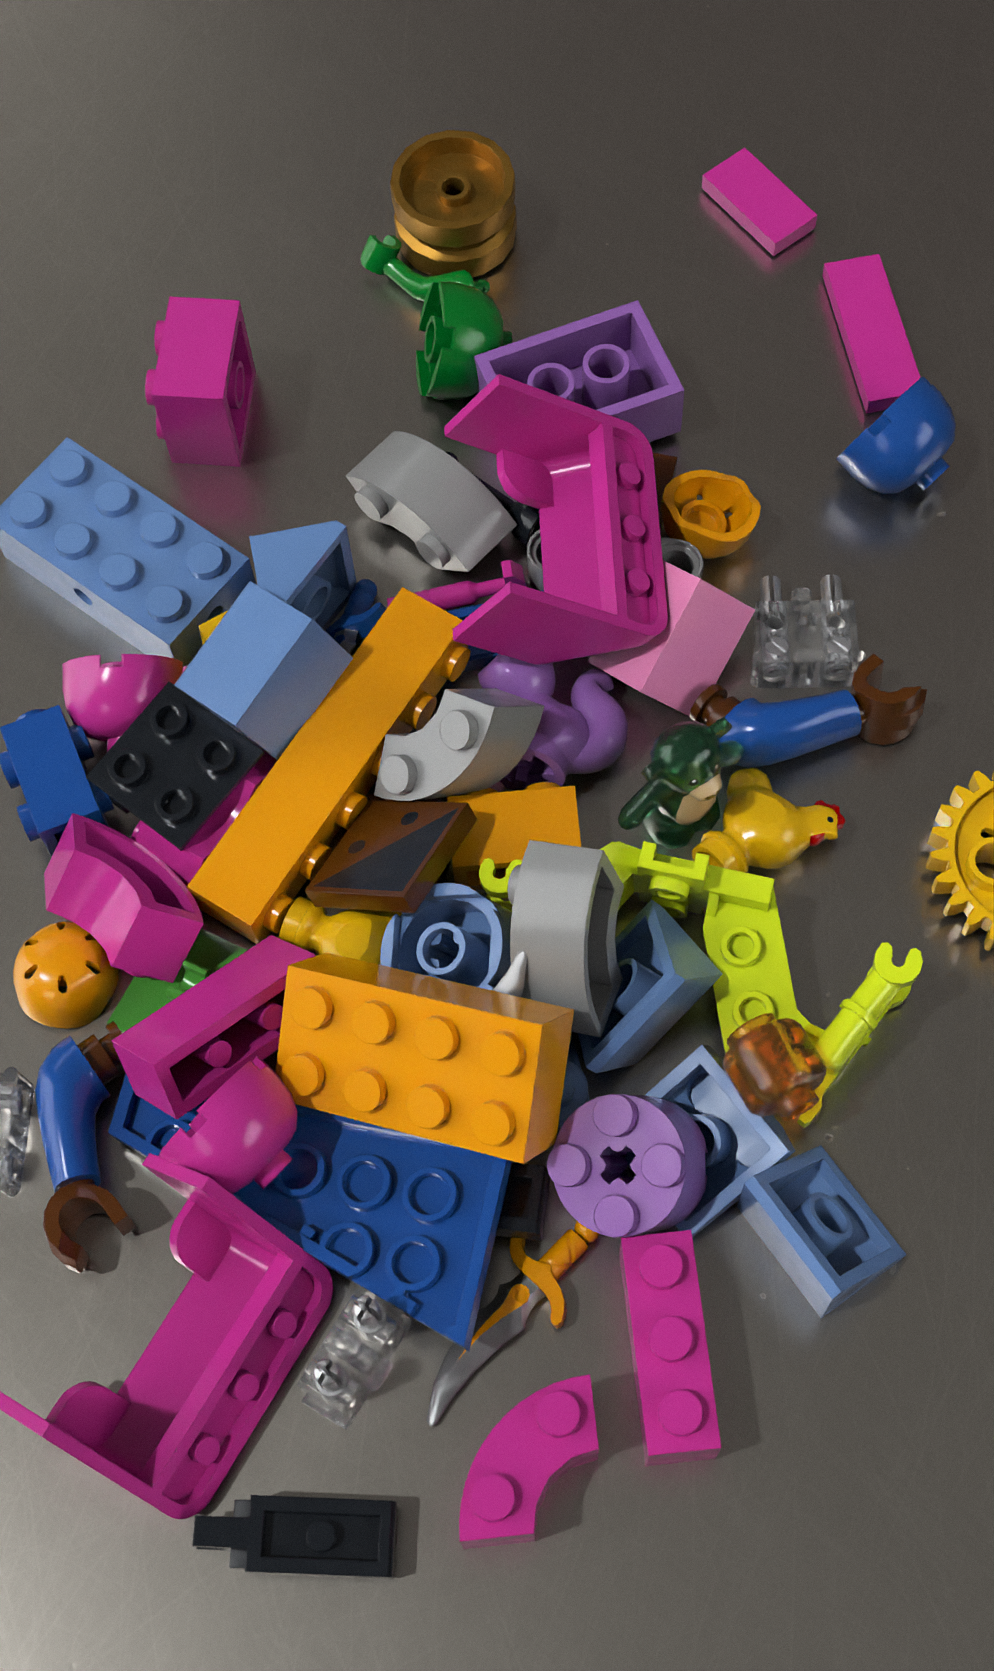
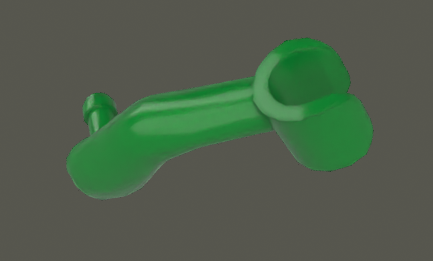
M369 235L361 254L362 266L373 273L388 276L418 301H424L430 285L438 281L462 283L475 287L484 294L490 290L489 282L486 280L473 281L471 274L464 269L429 277L414 272L397 258L401 249V242L394 235H387L383 242H380L375 235Z

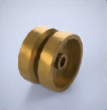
M445 130L425 135L404 149L393 165L390 181L392 203L395 210L396 237L401 242L400 250L402 255L415 269L430 276L464 269L472 277L484 275L501 264L514 246L517 229L516 206L514 203L516 194L515 173L509 155L495 141L472 131Z

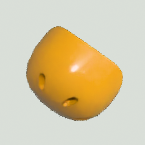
M694 470L675 477L665 487L661 501L662 518L669 538L690 542L699 550L703 559L724 557L738 550L749 539L761 511L760 502L752 495L749 487L743 480L736 476L712 470ZM697 495H700L702 500H697ZM726 513H732L728 518L725 517Z
M64 921L49 924L38 930L24 942L15 959L13 979L19 1005L23 1012L31 1019L49 1027L69 1029L85 1026L98 1018L113 996L118 982V968L111 967L105 949L89 932L74 922ZM89 966L96 969L99 972V974H95L94 972H92L89 969ZM36 970L32 977L28 979V976ZM59 986H67V991L61 993Z

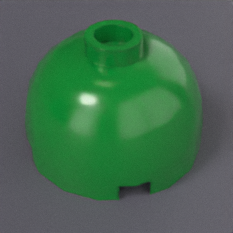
M438 281L430 285L424 300L418 331L425 332L424 351L416 350V381L419 394L438 400H464L477 395L479 382L474 356L513 343L512 333L503 330V319L495 302L477 288L451 281Z

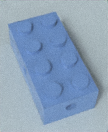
M68 437L0 505V548L5 558L142 653L178 659L183 662V667L189 665L203 645L198 625L228 611L249 581L256 584L250 559Z

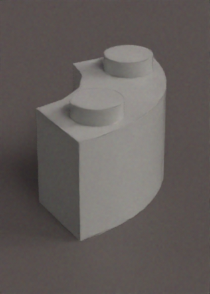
M393 431L346 475V478L357 491L354 497L362 511L371 519L393 526L407 535L416 543L420 555L436 569L469 572L517 526L514 519L498 499L467 468L434 444L410 433Z
M497 688L445 689L437 712L422 729L413 733L385 735L374 796L395 801L447 798L448 796L467 795L493 786L504 778L526 753L539 726L544 705Z
M529 840L522 863L513 868L507 887L509 901L513 904L510 925L511 964L518 951L523 950L528 956L521 997L574 1009L571 1032L601 1037L623 979L616 958L615 931L617 911L624 885L604 850Z

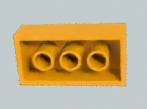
M324 953L288 965L276 1073L292 1093L294 1102L297 1105L525 1164L553 1146L557 1138L574 1009L336 954Z

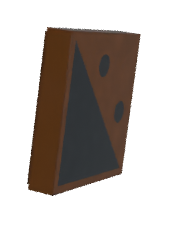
M369 800L307 886L305 892L315 907L415 913L474 826L477 818L466 802Z

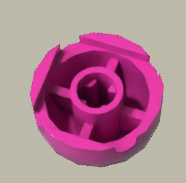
M121 654V661L101 664V655L70 659L62 664L63 694L67 713L74 725L83 728L87 738L107 742L108 752L168 682L174 685L187 666L183 667V662L178 659L146 654Z
M256 1056L253 1062L250 1060L203 1103L197 1110L198 1114L189 1124L191 1129L185 1132L180 1128L158 1155L173 1164H179L212 1178L231 1194L249 1185L253 1180L262 1189H265L293 1160L284 1150L297 1129L298 1111L292 1093L279 1075L259 1056Z

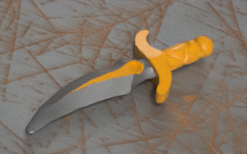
M577 1221L574 1231L572 1229L567 1230L538 1261L526 1255V1239L511 1238L510 1255L520 1273L510 1282L500 1284L494 1300L486 1307L478 1310L469 1352L453 1343L446 1353L433 1383L426 1419L429 1426L437 1424L450 1401L472 1374L503 1344L525 1329L529 1313L538 1301L546 1297L551 1306L550 1319L552 1325L556 1329L563 1326L566 1318L567 1304L557 1280L589 1248L586 1243H592L598 1239L599 1233L584 1227Z

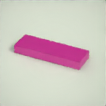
M880 254L824 263L822 277L865 412L872 413L886 410L921 377Z

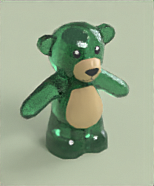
M723 717L711 726L704 725L698 721L679 722L662 731L656 737L650 752L651 763L641 772L647 783L621 809L618 816L619 826L625 830H632L643 823L644 828L656 843L671 850L687 846L695 832L712 830L721 818L717 797L722 788L720 770L722 767L736 764L744 755V747L739 742L730 740L720 742V738L733 727L728 720Z

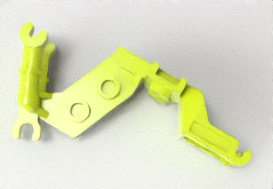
M620 841L611 842L599 849L604 850L624 885L618 910L634 892H639V901L649 903L652 899L660 904L673 918H685L688 912L702 915L703 908L707 907L703 924L707 957L723 973L712 986L724 1052L729 1056L780 1067V1064L784 1062L781 1060L786 1056L793 1055L795 1049L799 1048L801 1054L792 1059L789 1065V1070L795 1072L780 1079L771 1091L769 1102L777 1107L786 1092L794 1089L802 1091L808 1097L809 1106L800 1115L797 1123L803 1128L809 1126L822 1108L823 1095L832 1083L836 1081L860 1047L868 1045L871 1041V1038L868 1036L876 1029L880 1020L889 1009L900 1006L908 998L912 983L918 978L923 964L921 951L917 948L910 949L903 966L897 967L892 963V946L889 942L881 943L875 952L873 966L868 971L864 981L850 999H844L839 1007L842 1009L827 1029L823 1030L811 1024L797 1010L775 897V879L709 865L710 855L696 853L694 861L658 854L657 844L643 841L642 849ZM490 858L484 859L479 869V877L482 888L487 893L486 897L512 912L513 904L510 901H503L502 898H508L507 887L510 874L515 866L521 865L522 860H513L506 869V875L501 879L495 878L496 868L494 861ZM791 1027H799L803 1031V1035L795 1036L790 1042L787 1052L781 1054L780 1049L776 1048L782 1046L780 1039L785 1040L782 1033L790 1034L786 1031L787 1029L794 1030ZM806 1035L811 1040V1044L808 1043L806 1049L802 1050L800 1044L805 1042ZM801 1037L803 1041L799 1042L793 1052H791L792 1042L796 1038ZM797 1061L803 1063V1068L800 1070L796 1068ZM809 1064L810 1068H808L809 1075L807 1073V1082L805 1079L804 1083L797 1084L803 1079L805 1066Z

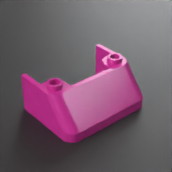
M498 374L444 426V433L447 438L496 454L497 474L504 491L516 501L539 509L544 592L509 582L453 628V641L536 665L645 645L663 632L668 622L654 458L649 441L636 426L627 421Z
M149 1153L142 1165L188 1199L173 1222L169 1243L174 1258L194 1274L117 1394L96 1382L86 1381L78 1383L60 1396L47 1418L43 1419L0 1391V1410L169 1517L186 1519L202 1511L213 1498L327 1311L332 1299L333 1282L328 1269L322 1263L305 1252L300 1246L212 1178Z

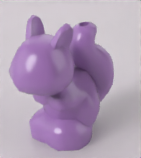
M498 654L478 673L482 688H497L544 705L539 726L526 753L518 764L500 780L506 788L514 791L524 790L527 786L539 782H553L562 787L567 775L599 772L611 766L624 751L628 731L626 714L617 700L607 693L614 689L612 677L601 669L587 670L578 677L571 690L572 707L552 698L556 686L553 663L536 665Z

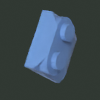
M702 1044L645 1094L669 1100L684 1109L697 1123L705 1139L707 1153H705V1176L708 1175L705 1192L693 1212L676 1225L679 1231L691 1230L692 1238L739 1200L743 1185L751 1176L786 1161L796 1151L784 1128L741 1075L709 1045ZM634 1152L626 1154L625 1159L629 1167L631 1161L636 1157Z

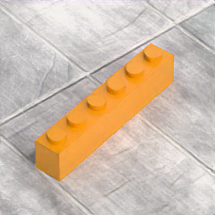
M404 587L400 589L354 653L352 661L316 711L300 728L187 885V889L193 895L200 910L256 944L267 938L271 931L273 933L280 932L284 918L295 901V896L307 879L312 881L332 853V848L328 846L341 827L346 830L350 828L367 804L368 799L366 795L377 781L385 735L410 733L413 728L416 730L422 729L434 712L437 703L435 696L447 680L454 682L465 669L471 651L467 644L453 641V628L463 620Z

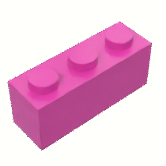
M270 935L113 1039V1046L135 1095L177 1120L213 1095L250 1060L253 1062L256 1056L263 1060L278 1050L288 965L315 957L316 955Z
M684 1230L621 1237L619 1258L645 1467L716 1459L722 1447L692 1231Z

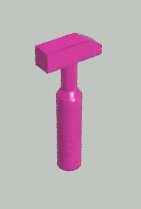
M512 560L501 561L502 578L479 583L467 580L429 590L417 591L414 594L443 610L471 605L479 598L494 595L509 582L529 587L522 565ZM395 596L387 598L388 606L393 601Z

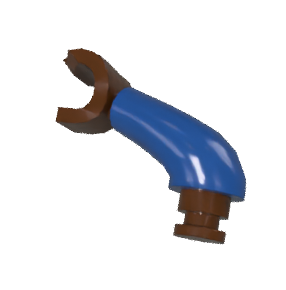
M873 653L854 672L851 693L843 689L822 695L781 702L761 703L753 697L741 702L734 696L727 698V690L719 684H713L698 696L690 710L689 717L698 726L706 725L705 731L712 737L710 747L716 756L727 763L752 768L789 760L857 735L859 738L872 744L888 745L897 743L910 734L914 724L923 715L927 689H921L922 686L903 687L893 692L879 690L884 661Z
M114 1021L105 1026L109 1033L99 1040L93 1034L76 1045L69 1035L53 1047L39 1068L35 1089L42 1142L55 1193L45 1208L43 1228L52 1253L69 1270L80 1274L87 1268L89 1254L82 1246L76 1243V1233L79 1226L88 1217L97 1213L107 1214L123 1236L136 1228V1225L118 1200L107 1189L99 1187L101 1177L96 1145V1113L102 1101L111 1096L104 1085L121 1075L117 1067L122 1065L112 1043L113 1039L122 1034Z

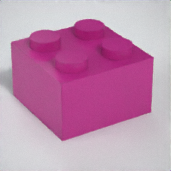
M169 296L165 320H158L155 327L154 344L155 352L158 356L156 369H149L147 371L145 380L146 402L148 405H153L156 410L158 439H165L172 463L240 467L256 374L240 300Z

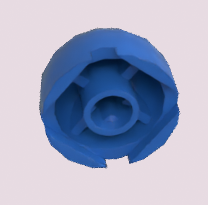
M923 376L892 403L869 428H866L836 460L853 479L866 489L877 493L898 494L911 487L914 483L924 491L950 467L942 457L947 453L955 439L956 423L952 409L941 392Z

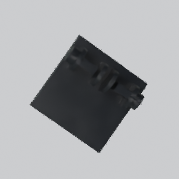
M168 682L89 772L86 778L106 793L111 802L126 814L131 812L182 851L265 753L171 682Z

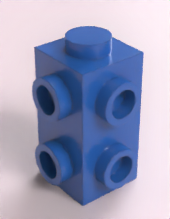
M60 705L46 710L35 709L19 716L15 722L0 727L7 747V751L0 753V765L10 788L14 789L19 786L22 788L27 803L16 808L30 842L41 838L52 856L72 813L109 827L104 813L114 810V805L106 793L86 778L89 773L84 761L95 757L90 742L81 726L69 725Z

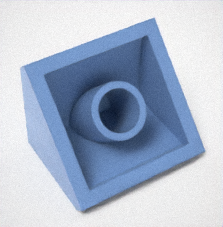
M334 520L249 536L258 586L312 618L322 629L326 630L347 604L357 583L347 526Z
M249 581L175 682L174 686L278 760L306 720L316 711L353 657L312 618Z
M652 899L615 938L616 958L623 979L602 1036L596 1037L578 1033L585 1066L595 1073L637 1064L723 975L668 912Z
M821 1145L751 1176L743 1185L737 1208L820 1318L830 1313L907 1255Z

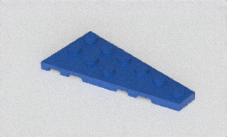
M125 1074L108 1133L145 1157L149 1153L158 1156L163 1147L180 1128L185 1132L191 1129L189 1124L198 1114L197 1110L205 1101L176 1120L135 1095ZM295 1104L298 1111L297 1129L284 1149L293 1160L265 1189H262L253 1180L249 1185L232 1195L322 1264L469 1352L512 1161Z

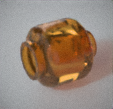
M766 1013L747 1021L728 1037L727 1044L730 1049L724 1056L723 1069L751 1114L765 1117L779 1113L783 1121H789L804 1114L817 1104L819 1098L815 1090L825 1079L827 1067L825 1061L798 1021L790 1018L777 1019L774 1014Z

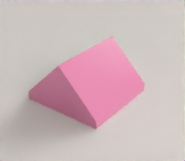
M663 560L668 622L664 631L643 646L592 655L588 663L639 692L689 716L690 710L698 696L706 688L716 684L755 609L708 582Z

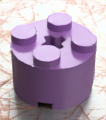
M609 1094L584 1103L568 1117L557 1135L553 1150L548 1156L547 1170L548 1175L554 1182L562 1204L580 1224L608 1237H628L671 1228L693 1212L706 1189L708 1175L705 1176V1153H707L704 1136L697 1123L684 1109L675 1103L648 1095ZM628 1152H634L636 1156L630 1164L632 1171L636 1174L635 1177H629L625 1170L628 1165L625 1159Z

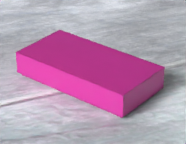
M745 147L703 174L702 189L773 256L816 228L818 215Z

